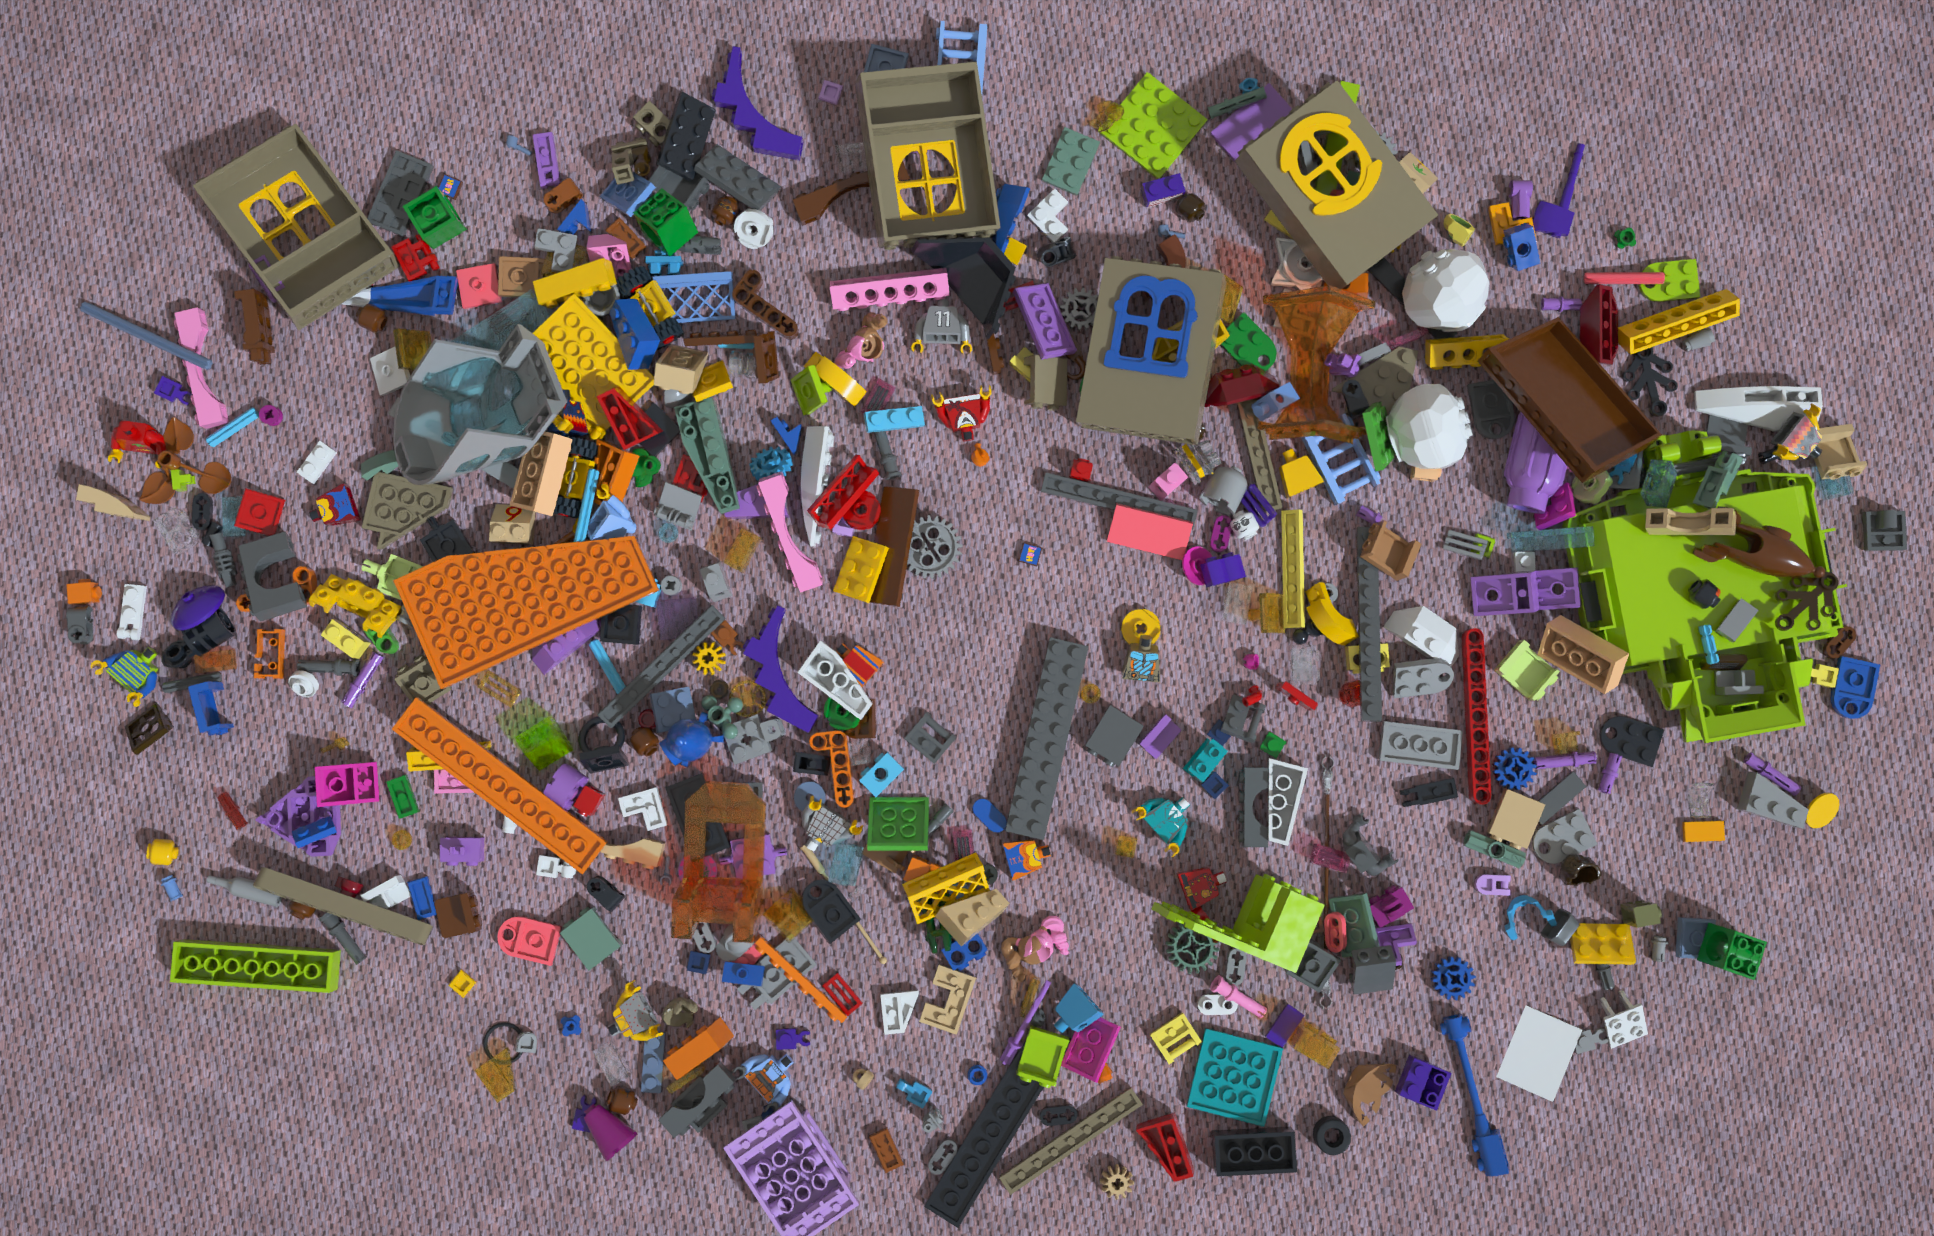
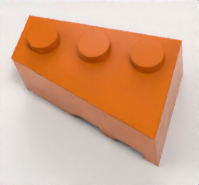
M597 439L596 445L599 446L598 456L595 457L594 462L597 464L596 470L599 471L593 502L601 505L603 501H608L606 498L600 499L597 496V489L605 492L601 488L602 484L608 485L611 496L614 495L623 502L640 456L628 450H623V448L610 442Z

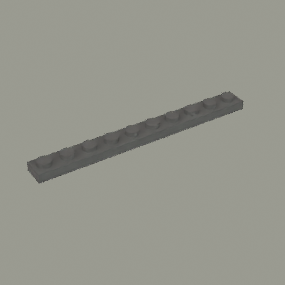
M1357 527L1360 720L1363 722H1381L1378 568L1360 557L1363 550L1362 545L1370 534V527Z

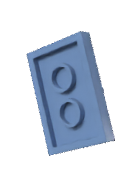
M634 172V181L617 185L614 178L599 196L606 203L629 217H632L633 212L647 201L646 199L652 195L653 190L656 188L650 181Z

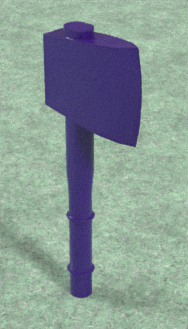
M1577 144L1559 206L1545 201L1539 202L1533 219L1536 232L1551 234L1555 238L1569 235L1574 212L1568 209L1585 148L1584 144Z

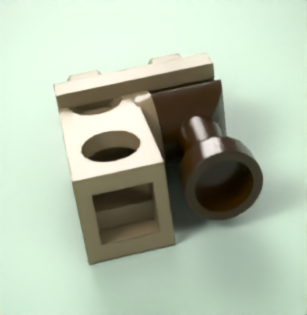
M636 138L634 141L627 143L622 141L611 146L612 170L617 185L634 181L632 165H634V171L637 175L645 176L650 172L649 162L651 161V154L646 138Z

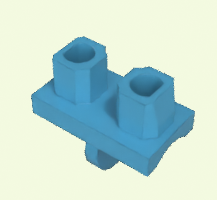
M655 250V256H646L645 260L649 266L651 276H661V266H668V275H680L681 266H683L681 256H675L674 253L669 257L661 250Z

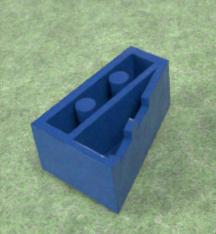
M637 299L615 300L610 310V316L627 370L649 369L660 339Z

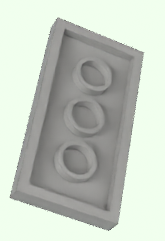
M1383 721L1379 761L1459 770L1463 731Z

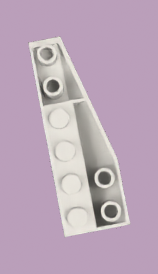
M1759 386L1694 392L1695 411L1778 432L1793 412L1806 415L1803 411L1805 409L1809 410L1811 403L1818 406L1821 410L1823 406L1821 387Z
M827 426L807 427L801 466L803 516L809 544L813 548L816 547L815 543H820L821 532H816L817 523L807 510L822 494L824 485L828 486L829 474H826L827 466H831L832 455H830L829 448L833 447L835 436H833V433ZM821 505L815 511L818 516L821 514V512H818V509H821Z

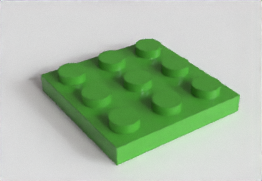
M1380 401L1373 403L1362 413L1375 471L1384 470L1396 455L1390 442L1386 425L1387 410Z
M870 797L867 850L928 851L929 797Z

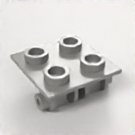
M665 482L659 505L654 510L655 517L692 530L702 496Z

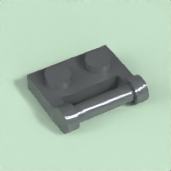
M1233 694L1220 731L1254 743L1257 737L1255 735L1266 706L1262 703H1254L1245 707L1242 703V697ZM1252 710L1254 714L1249 730L1244 732L1242 730L1248 711Z
M926 712L904 739L935 764L957 736L951 735L931 718L932 715L929 712ZM925 723L946 740L943 745L922 728Z

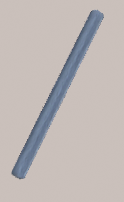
M87 302L81 304V312L207 370L211 369L212 360Z

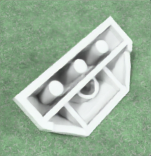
M1424 606L1394 611L1383 626L1387 631L1428 659H1443L1452 667L1459 657L1456 628Z

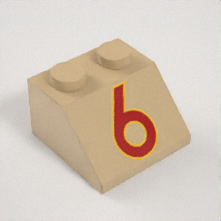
M496 504L490 520L489 541L501 544L533 545L535 512L510 505Z

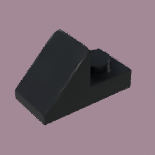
M795 752L793 772L828 776L831 756Z

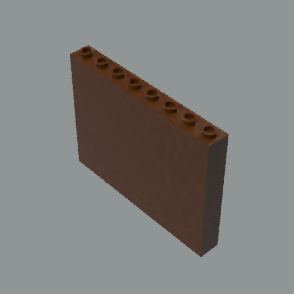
M1559 317L1488 348L1478 360V363L1581 483L1650 447L1662 436L1659 430Z

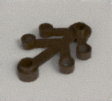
M1825 572L1821 578L1796 576L1790 579L1789 583L1792 588L1797 589L1802 585L1817 587L1812 591L1780 589L1775 594V598L1779 602H1784L1787 599L1802 600L1788 614H1782L1776 618L1775 626L1778 630L1787 631L1791 629L1794 625V619L1809 606V620L1806 622V627L1810 631H1815L1821 625L1818 619V596L1822 593L1824 596V606L1820 609L1822 616H1832L1835 613L1833 590L1838 587L1839 581L1837 576L1831 572ZM1794 579H1798L1800 585H1796ZM1825 579L1829 580V586L1824 584ZM1780 592L1785 594V599L1780 598ZM1825 607L1830 608V614L1825 612ZM1781 620L1786 622V627L1780 625ZM1811 621L1816 623L1815 628L1810 625Z

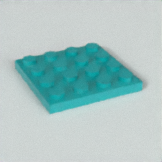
M1205 1028L1186 1106L1265 1127L1283 1048Z

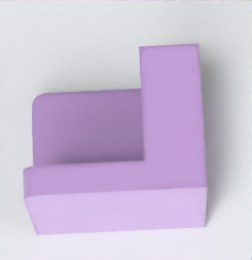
M842 517L833 527L832 532L833 534L852 538L854 529L846 524Z

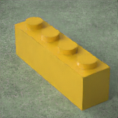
M604 258L533 281L538 304L547 308L557 307L558 303L567 301L574 293L578 297H588L593 295L595 291H606L611 289L610 286L617 284L612 262Z

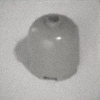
M1235 466L1217 468L1199 496L1200 501L1206 506L1208 503L1216 507L1214 510L1220 514L1230 516L1232 513L1234 515L1248 486L1246 478L1241 474L1242 471Z

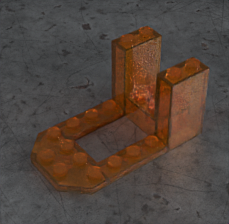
M707 781L685 801L683 879L672 899L671 938L692 939L699 922L733 924L732 942L753 943L762 919L766 803L753 792V789L747 783ZM706 822L745 824L743 879L704 876Z

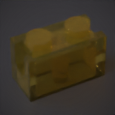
M741 528L724 563L744 573L761 538Z

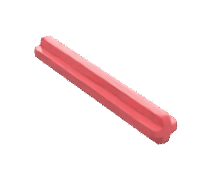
M1599 272L1584 274L1585 284H1663L1665 281L1663 272Z

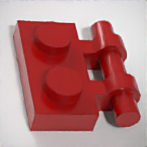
M419 234L415 236L418 242L414 244L407 238L391 246L408 281H414L427 275L425 267L428 265L431 266L433 271L440 268L436 255L432 253L429 245L422 240ZM422 250L425 258L420 259L417 251Z
M683 454L672 484L701 495L702 503L708 490H706L707 488L703 480L699 487L694 485L699 473L690 456Z

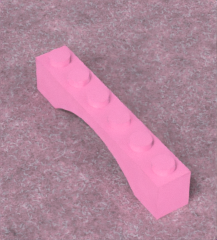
M197 307L176 312L174 325L179 331V345L201 355L203 341L209 330L205 311ZM182 359L188 372L187 383L192 390L191 401L196 408L195 420L197 424L205 429L228 424L229 419L226 406L210 391L205 382L201 367Z
M781 471L759 479L757 490L760 497L763 496L765 499L764 509L766 514L771 515L773 520L771 522L774 534L778 533L780 539L778 540V545L781 552L784 551L786 554L785 564L787 569H791L794 575L791 577L794 587H798L801 593L821 586L823 578L817 562L799 550L788 532L784 509L789 488L783 472Z

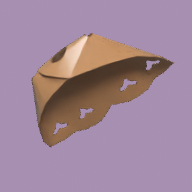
M1358 1065L1350 1075L1343 1095L1362 1126H1365L1370 1120L1367 1116L1362 1120L1361 1114L1365 1113L1360 1107L1361 1101L1368 1105L1374 1101L1372 1110L1377 1113L1381 1106V1096L1389 1091L1393 1084V1080L1384 1073H1387L1386 1069L1390 1067L1389 1073H1396L1397 1065ZM1381 1081H1387L1386 1083H1384L1383 1087H1381Z

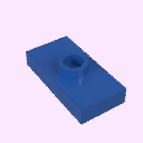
M724 962L722 982L762 987L765 967Z

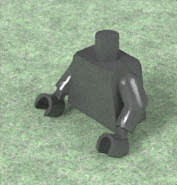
M1364 813L1353 817V823L1343 833L1342 842L1345 852L1361 873L1366 871L1369 875L1376 876L1386 868L1397 863L1399 859H1392L1391 855L1394 852H1390L1382 860L1359 831L1361 826L1369 823V819L1363 820L1362 816Z

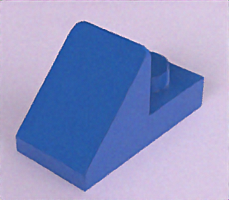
M580 199L557 230L559 232L574 235L578 229V224L591 232L588 206L582 199Z
M775 417L771 420L772 424L793 455L797 454L803 426L800 424L787 432L790 428L784 419L780 421L778 417Z

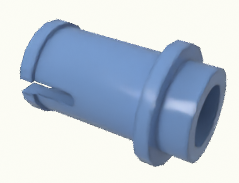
M173 875L161 880V886H164L170 902L183 896L175 881L177 878H174Z

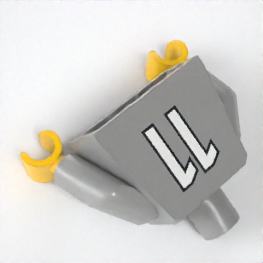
M947 299L938 300L937 306H930L928 312L924 313L916 322L914 335L916 342L911 346L913 352L917 344L921 346L920 353L923 352L922 340L923 343L960 344L961 340L963 344L960 347V352L963 354V346L966 345L969 347V353H971L972 346L968 343V340H970L969 325L962 314L957 312L956 307L949 306Z

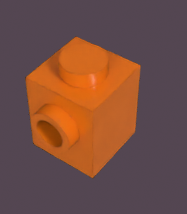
M79 579L78 583L66 584L68 604L100 603L99 598L102 596L101 587L98 586V583L91 582V579Z

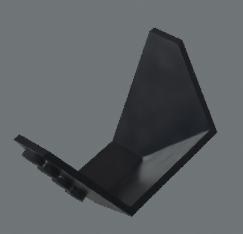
M958 237L955 239L938 238L928 240L927 238L917 240L911 251L933 269L946 268L948 285L982 323L985 337L989 340L992 334H996L999 330L1000 323H998V320L1002 318L1006 308L1003 305L1010 297L1011 292L1008 290L1015 281L1016 276L1013 274L1016 267L991 238L975 237L964 239L963 237Z

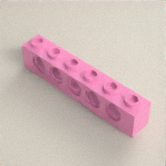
M946 268L830 281L833 309L838 311H846L849 307L864 309L868 305L875 304L876 306H886L892 302L904 304L909 300L923 302L926 301V298L941 300L946 298V296H950ZM927 282L934 284L931 289H925L923 286ZM906 285H913L915 287L910 292L904 289ZM893 287L895 292L888 294L885 292V289ZM868 289H873L876 293L873 296H868L865 292ZM852 291L856 293V297L848 298L846 294Z

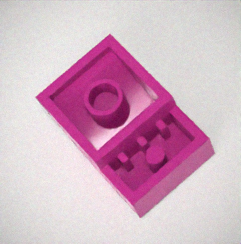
M377 762L314 767L317 807L379 802Z

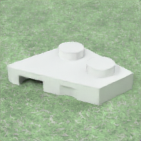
M919 990L881 994L884 1035L905 1032L919 995Z

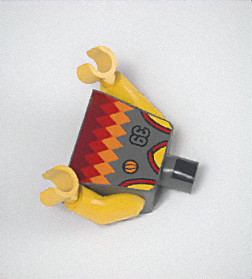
M1811 403L1810 409L1803 411L1806 415L1793 412L1770 443L1778 447L1776 452L1773 451L1772 454L1778 456L1781 460H1796L1798 458L1806 459L1809 455L1812 458H1817L1822 453V449L1817 446L1822 440L1817 416L1821 412L1818 406Z

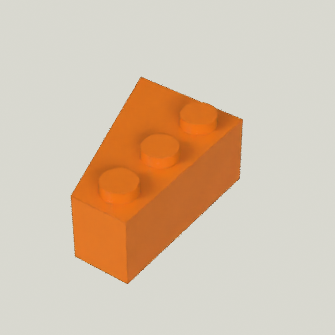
M721 1017L709 1026L703 1025L696 1031L697 1035L694 1037L690 1035L681 1042V1047L678 1048L676 1045L667 1052L669 1056L663 1062L676 1080L719 1051L734 1037Z

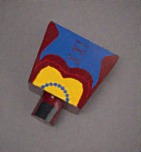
M344 483L317 497L318 508L309 511L313 522L323 519L324 524L328 526L361 520L350 486Z

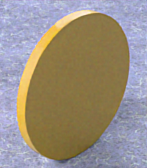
M1827 792L1813 799L1807 807L1809 810L1805 821L1807 825L1812 828H1821L1827 825L1838 812V797L1833 793Z

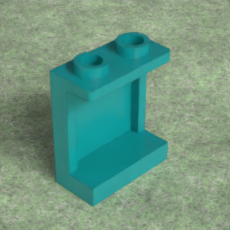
M1206 738L1182 769L1197 781L1204 782L1228 750L1214 739L1209 740Z

